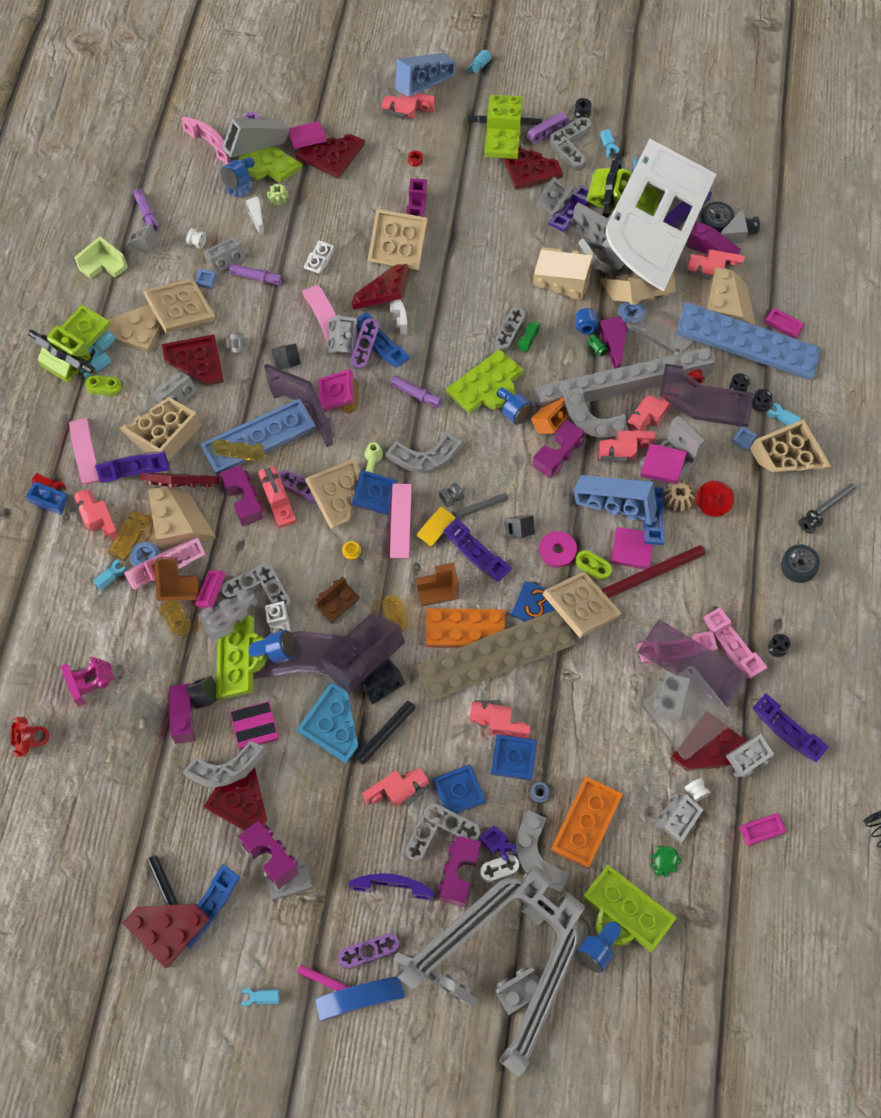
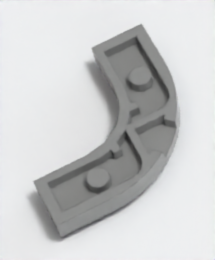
M582 387L563 391L568 415L572 423L582 429L584 433L593 437L605 438L617 435L618 431H629L625 414L605 419L594 417L587 409Z
M447 432L438 445L427 452L413 451L395 441L385 454V457L406 470L430 472L446 465L460 449L462 441Z
M249 741L235 758L225 764L213 765L196 757L183 773L185 777L203 786H225L245 778L267 751L265 747Z
M527 810L516 839V854L520 865L526 873L535 864L552 878L547 888L561 894L569 873L548 864L538 853V838L547 818Z
M397 952L393 960L403 967L415 956L407 953L405 956ZM433 969L424 977L461 1003L474 1007L477 999L471 995L472 990L462 984L459 986L457 984L458 980L449 974L444 976Z

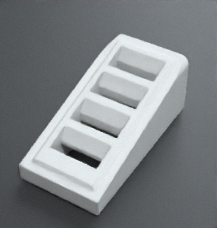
M258 197L246 200L247 212L259 235L263 236L264 226L260 201Z

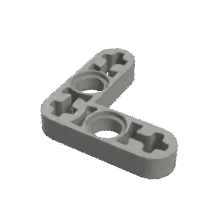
M586 117L573 121L550 136V146L576 171L584 168L585 157L572 142L590 131L591 121ZM572 131V132H574L575 134H574V135H568V134H566V132ZM569 149V150H571L572 152H571V153H565V152H563V150Z
M268 564L260 565L222 585L221 591L225 599H232L242 591H254L262 587L271 604L278 603L277 598L280 597L281 601L285 603L287 613L291 610L290 599L275 571ZM263 571H266L269 575L270 580L268 582L262 573ZM251 578L253 584L251 586H244L243 581ZM276 585L279 587L278 592L270 593L268 591L269 588ZM230 587L234 591V593L232 594L228 592V588Z
M430 804L424 809L406 846L405 854L410 860H420L424 856L437 827L456 836L472 840L479 838L480 828L475 823L438 804ZM437 808L436 812L440 815H443V811L447 813L443 818L442 825L438 823L441 820L440 818H429V809ZM451 816L455 817L458 821L454 829H450L446 825V820ZM462 821L465 822L464 827L469 829L471 826L474 827L475 836L468 838V833L461 830L460 834L457 833ZM427 826L429 828L430 834L427 838L419 836L418 830L420 827ZM414 837L419 841L426 842L424 847L422 844L418 847L420 855L411 857L409 848H414L417 842L413 841Z

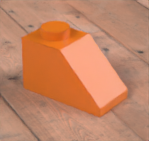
M564 397L540 408L531 418L538 434L555 433L565 420L569 418Z

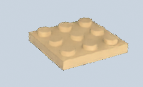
M376 209L368 262L390 266L407 263L409 269L419 271L428 218Z
M193 278L144 290V296L165 333L215 321L213 311Z
M585 571L546 589L543 593V596L579 638L618 619L622 614Z

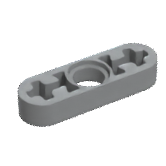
M515 307L510 310L495 339L496 350L500 349L502 352H507L511 348L525 320V312L522 308ZM520 315V316L517 317L516 323H515V322H514V316ZM507 327H512L515 329V331L512 333H508L505 331V329ZM505 337L506 344L504 343L503 345H500V343H503Z

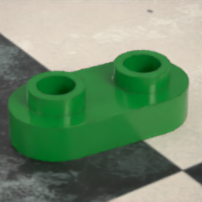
M533 320L532 323H528L525 336H521L518 342L520 351L525 353L529 351L540 330V322Z

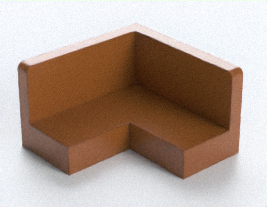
M158 557L154 563L157 601L196 600L200 593L198 575L179 576L178 557Z
M454 562L435 566L434 575L416 578V588L421 606L459 599V581Z

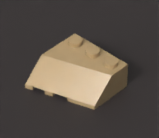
M542 247L534 272L533 285L569 296L573 299L582 300L589 285L594 253L588 252L587 255L580 254L579 251L566 253L562 249Z
M715 267L706 309L756 325L747 284L733 270Z
M674 271L664 291L648 283L635 272H632V276L631 274L615 275L616 279L600 278L602 285L612 300L629 302L630 305L639 304L640 300H654L655 296H669L670 292L676 291Z
M168 397L152 407L149 413L142 417L139 415L134 419L133 423L128 426L123 425L120 429L140 449L147 453L165 451L169 462L202 424L194 411Z
M804 419L756 439L750 447L758 464L772 473L831 467Z
M168 486L148 490L155 538L160 550L178 546L195 537H198L200 542L216 539L189 491Z

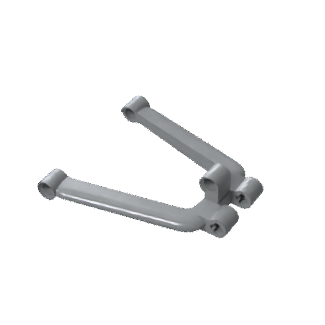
M535 864L530 867L522 880L506 878L498 882L411 961H408L397 975L402 982L415 991V988L430 971L515 898L524 903L521 911L537 925L546 920L556 931L557 941L510 1047L506 1049L500 1058V1063L517 1077L522 1075L529 1065L528 1058L535 1047L577 950L579 934L574 923L585 908L582 903L568 892L559 899L556 906L542 894L549 886L552 878Z

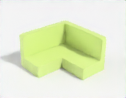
M101 236L75 256L79 270L90 279L103 269L116 278L128 268L124 255Z

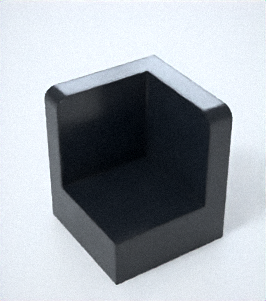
M296 343L272 349L277 370L301 364Z
M517 515L505 519L506 538H524L535 534L533 515Z
M212 675L195 680L186 688L196 709L212 705L218 700L216 698V684Z

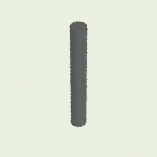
M850 483L814 511L820 515L855 490L854 484Z
M507 493L500 494L454 512V515L457 519L506 501L508 500Z

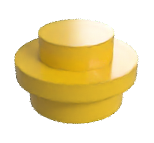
M349 541L342 547V554L346 559L354 560L360 556L361 547L358 543Z

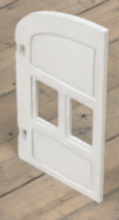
M649 139L606 226V236L613 251L633 272L662 291L665 290L716 177V173ZM644 159L648 160L647 164L643 163ZM647 182L665 191L654 217L635 207ZM674 197L692 206L681 231L663 222ZM616 215L620 216L619 221L615 219Z

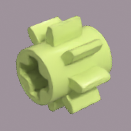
M274 184L270 186V191L267 192L270 203L278 206L286 203V198L289 197L285 185Z

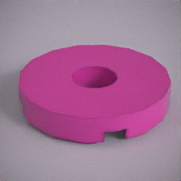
M553 531L541 539L539 554L542 561L548 566L554 568L566 567L575 559L577 544L569 534ZM559 546L563 549V551L561 553H555L553 551V548Z

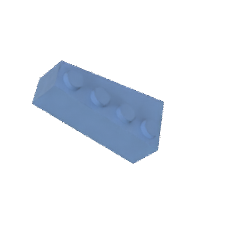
M443 53L397 59L395 89L411 97L455 76L456 61Z
M580 475L574 488L575 500L578 505L596 510L603 508L613 515L620 513L627 515L628 519L636 521V518L645 520V523L649 525L652 524L657 511L653 482Z

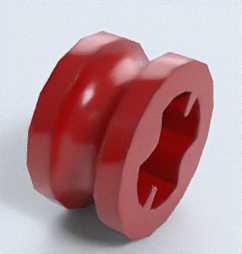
M414 150L409 153V165L418 167L423 163V154L420 151Z
M693 370L687 374V379L691 386L700 385L705 381L702 370Z

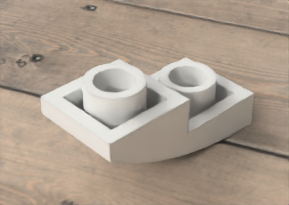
M318 240L313 253L310 252L303 268L320 274L335 250L334 245Z
M397 299L394 302H390V313H394V320H397V328H400V335H407L405 308L401 300Z
M284 601L266 605L265 611L267 624L270 626V633L282 630L291 632Z

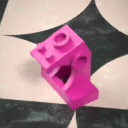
M90 657L89 667L78 672H73L68 663L60 666L72 698L78 707L86 704L82 695L98 688H105L109 686L110 681L115 679L112 673L113 668L109 662L100 658ZM96 674L97 678L86 684L85 678Z

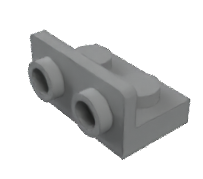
M234 237L203 252L216 273L229 268L232 263L237 264L246 259L241 244Z
M339 315L330 318L328 323L329 339L327 342L329 353L337 352L352 355L356 344L357 318Z
M757 734L727 754L726 757L735 770L733 775L745 778L753 773L752 769L755 767L766 765L769 762V758L774 754L762 734Z
M675 794L669 799L666 809L658 815V821L654 826L657 829H663L676 842L682 843L703 809L687 794Z
M296 859L299 864L296 866L299 874L279 890L264 872L272 901L313 889L305 860Z
M525 966L515 973L517 976L512 980L506 978L497 984L498 988L495 993L508 1015L513 1014L530 1003L539 983L534 967L528 969Z

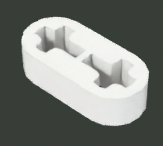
M508 855L510 863H515L513 870H510L508 867L501 869V867L506 865V861L501 857L489 861L481 867V878L487 883H493L517 873L519 861L515 856ZM489 867L491 870L498 869L491 878L489 875L484 874Z

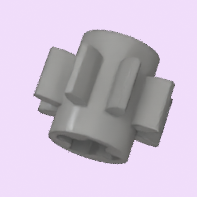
M243 333L230 334V338L226 339L227 348H231V352H245V347L249 346L248 337L244 338Z

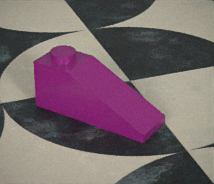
M695 221L686 247L708 254V250L740 254L741 249L713 227Z
M621 316L602 320L599 327V333L603 343L607 345V353L614 369L621 368L625 338L628 332L627 324L623 322Z
M190 683L170 686L171 737L175 744L195 741L192 700L186 689Z

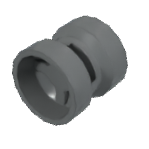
M453 483L448 489L439 491V497L447 508L452 506L455 501L464 499L463 491L457 483Z

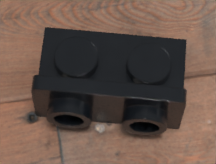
M389 658L356 678L357 684L366 693L371 704L377 703L405 685L400 670Z

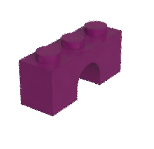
M410 178L409 204L406 214L425 217L427 179Z
M566 419L555 432L554 441L561 448L550 449L544 445L533 457L532 467L549 478L554 473L558 474L562 469V464L565 461L568 462L573 456V451L576 448L579 449L584 443V431Z
M239 465L220 472L222 482L229 496L234 494L244 495L240 501L233 503L242 527L262 520L264 507L261 501H257L255 498L258 494L254 485L250 486L248 482L251 481L248 471H243L242 466Z
M257 821L241 833L238 838L241 845L253 859L264 853L272 855L270 861L263 865L267 877L279 890L299 874L296 867L299 864L293 855L290 854L288 856L284 852L286 848L279 839L277 841L274 840L272 837L274 834L267 825L263 827Z
M456 836V840L451 841L448 853L452 855L450 862L446 861L443 869V874H446L445 881H440L437 894L441 895L440 901L465 908L470 890V882L461 880L457 875V870L463 865L476 867L481 847L480 841Z

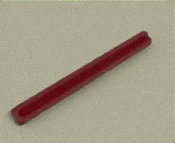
M702 545L696 546L603 588L602 592L608 598H611L706 554L705 549Z

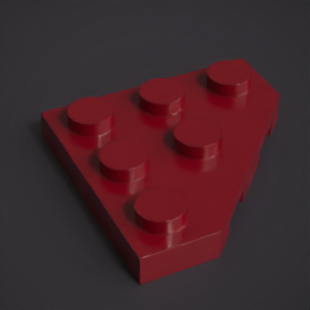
M352 134L344 135L343 138L339 139L334 137L327 138L326 142L301 147L296 154V159L339 179L364 147L365 140Z
M520 145L518 159L502 158L515 190L551 181L553 177L556 179L563 178V172L558 160L553 158L549 160L542 157L543 154L533 150L527 151L522 149Z
M397 264L389 268L356 292L351 303L353 310L402 299L410 270L408 264Z
M215 334L162 344L164 360L168 365L206 386L224 382Z
M140 473V480L147 481V485L196 487V484H200V487H211V484H219V476Z
M706 711L670 759L686 771L702 768H723L724 766H731L726 755L747 742V740Z
M255 767L245 778L225 786L215 787L203 806L205 810L242 831L247 830L257 821L264 827L268 821Z
M197 904L136 907L122 924L164 968H169L211 918Z

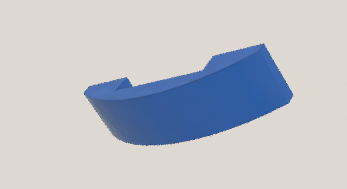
M368 312L357 318V330L359 332L366 319H373ZM372 323L366 325L368 327V331L366 334L362 333V335L369 336L370 331L372 329H375L372 327ZM380 328L378 329L372 349L395 368L408 361L410 356L400 345L396 346Z
M654 487L657 511L651 525L646 524L645 520H643L644 543L664 545V488Z
M225 864L216 873L211 881V886L198 903V906L211 919L187 946L189 949L196 944L218 916L240 879V876Z
M395 976L339 990L316 998L315 1001L319 1019L324 1021L373 1005L405 998L401 980Z

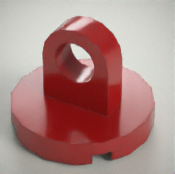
M717 480L702 484L696 495L698 508L700 507L704 514L712 517L725 515V513L732 509L735 500L731 487Z
M26 717L14 718L16 722H13L11 725L10 740L12 746H15L16 750H13V754L16 757H26L30 747L43 746L48 742L50 735L45 727L29 725ZM37 731H42L43 737L39 741H35L34 734Z

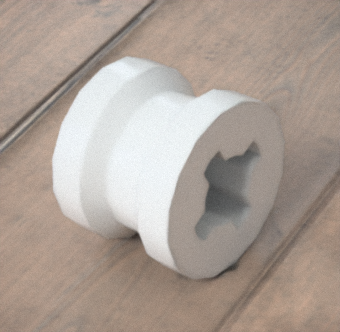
M191 228L187 234L186 243L202 249L207 235L203 231L197 232L196 229Z
M699 778L685 786V790L691 794V798L695 802L704 799L711 793L709 789L705 788L703 778Z

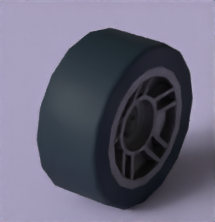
M711 202L704 207L700 223L711 226L721 233L734 218V211L726 203Z
M803 544L790 547L785 552L781 561V570L789 580L797 583L810 581L816 575L820 566V558L817 552L810 546Z

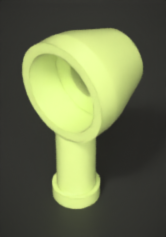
M370 443L365 450V458L368 461L365 471L373 473L375 463L383 458V450L377 443Z

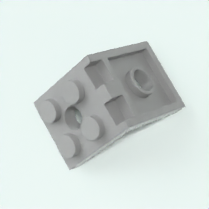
M578 202L574 207L572 229L601 245L607 239L606 226L612 214L607 219ZM616 215L615 219L619 221L620 216Z
M584 238L578 242L583 254L587 255L588 252L594 253L592 268L595 270L599 269L604 273L619 275L627 267L613 251L607 239L601 245Z
M677 416L672 420L667 439L659 446L687 451L680 475L682 476L698 462L705 440ZM646 456L640 461V464L642 466L644 464ZM659 481L665 488H667L669 483Z

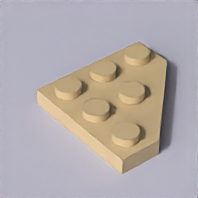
M148 304L108 319L111 325L107 330L117 338L114 342L149 353L162 326Z
M355 459L305 479L330 529L345 524L350 519L351 504L361 472Z

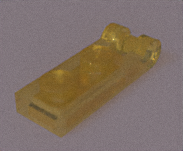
M213 439L211 447L214 455L263 462L266 459L264 446L260 443L252 446L243 442L234 443L224 439Z
M133 510L107 551L108 554L126 562L132 548L137 544L146 527L150 525L151 517L140 515V512Z

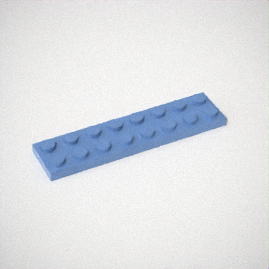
M685 302L675 333L679 336L812 380L814 377L821 347Z

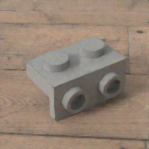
M553 177L536 204L551 216L556 212L559 213L565 206L563 202L567 201L572 195L571 190L574 185L570 184L566 187Z
M178 372L172 375L166 383L158 386L152 395L160 402L170 397L182 404L198 390L189 376Z

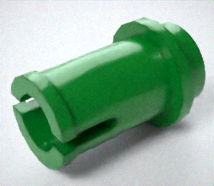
M595 334L589 337L591 340L587 339V343L595 350L597 356L602 357L608 352L607 345L603 344Z

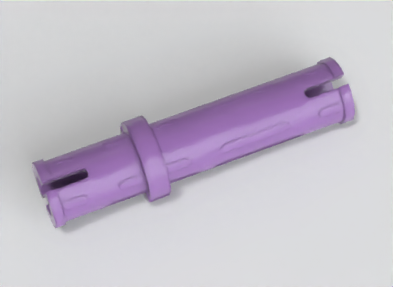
M139 188L141 194H139L138 189L134 190L133 195L142 212L143 221L147 225L151 224L155 232H157L160 227L155 219V212L151 210L143 189Z
M233 263L230 266L231 275L255 279L264 284L267 282L280 286L282 283V274H275L265 269L258 270Z
M394 375L391 379V386L416 397L422 403H428L437 409L440 407L443 399L432 394L428 389L420 388L397 375Z

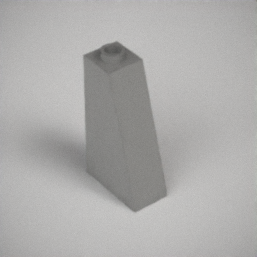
M232 118L222 148L230 157H237L285 143L290 128L281 119Z

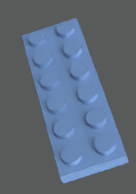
M299 398L201 443L200 446L216 476H218L220 472L246 463L316 430V426Z

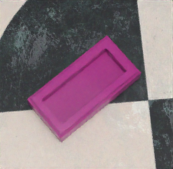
M776 308L772 309L764 322L794 339L797 338L805 325Z
M222 570L208 571L195 603L197 607L213 608L226 573Z
M779 813L739 827L747 847L786 834L787 832Z

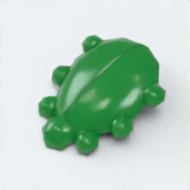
M657 846L656 849L658 851L651 856L654 859V863H651L650 866L655 868L654 873L656 876H661L664 873V876L668 877L670 871L673 873L677 871L676 867L682 863V859L679 858L678 852L673 847Z

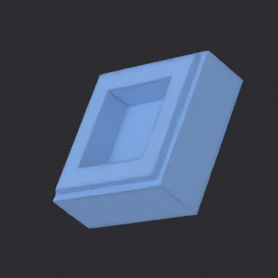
M199 269L195 283L198 287L212 290L217 274L213 271Z
M741 426L732 443L749 451L758 434Z

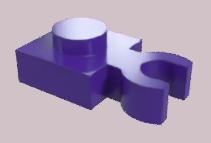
M495 825L479 838L481 844L493 855L499 851L501 858L506 862L509 861V856L506 854L507 851H511L513 854L517 853L516 847L508 843L509 837Z

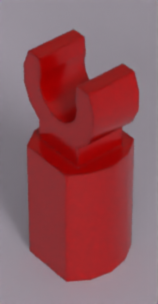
M36 473L32 478V485L36 481L56 490L59 488L66 489L63 482H55L53 479Z

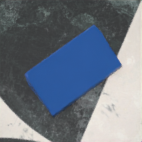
M34 481L26 498L34 505L62 515L68 494Z

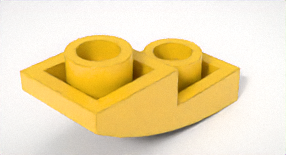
M441 506L421 528L417 536L432 547L444 533L443 530L456 517Z

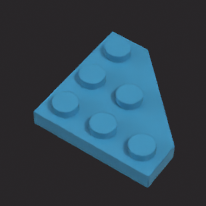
M331 682L297 728V732L346 764L357 751L358 742L348 692Z

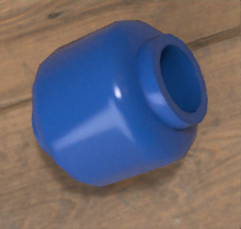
M583 308L577 311L575 314V327L578 332L589 335L597 330L598 315L595 310Z

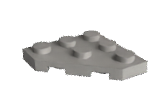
M251 590L242 591L236 597L225 599L213 608H205L197 615L213 642L230 634L234 630L233 625L236 622H241L248 614L247 609L254 607L258 602Z

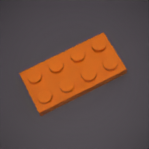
M427 608L426 647L459 648L505 630V609Z
M585 776L550 851L589 869L623 793Z

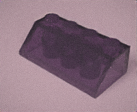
M371 613L322 656L318 663L337 685L351 692L405 643L400 625Z

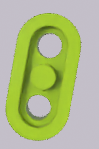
M93 375L85 381V387L90 394L116 396L122 391V384L116 377Z
M588 550L579 552L576 557L577 567L595 579L604 581L610 577L612 567L609 562ZM586 560L588 564H584L582 561ZM603 570L605 573L600 574L598 571Z

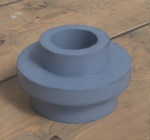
M543 782L534 783L530 788L531 799L537 803H543L548 800L550 796L549 787ZM541 790L544 794L542 796H538L536 794V791Z

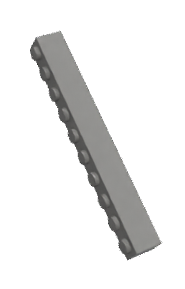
M708 347L537 386L535 401L538 410H540V408L563 398V391L582 387L585 403L687 380V374L697 369L702 370L703 376L712 374L715 361Z

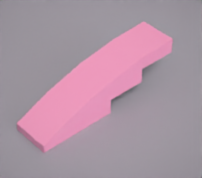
M393 484L390 558L409 559L412 484Z
M195 537L142 562L124 573L132 589H137L151 580H155L154 563L158 557H178V568H181L205 555V551L198 537Z

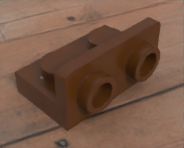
M341 577L339 580H334L330 588L325 592L319 593L314 603L315 608L332 624L354 605L360 597L346 583V579Z

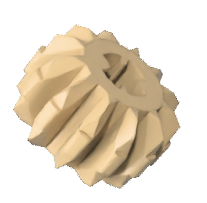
M685 480L682 483L678 482V484L669 483L667 488L664 489V502H667V508L673 507V511L679 509L681 513L685 508L689 510L691 504L695 501V490H691V484L685 485Z

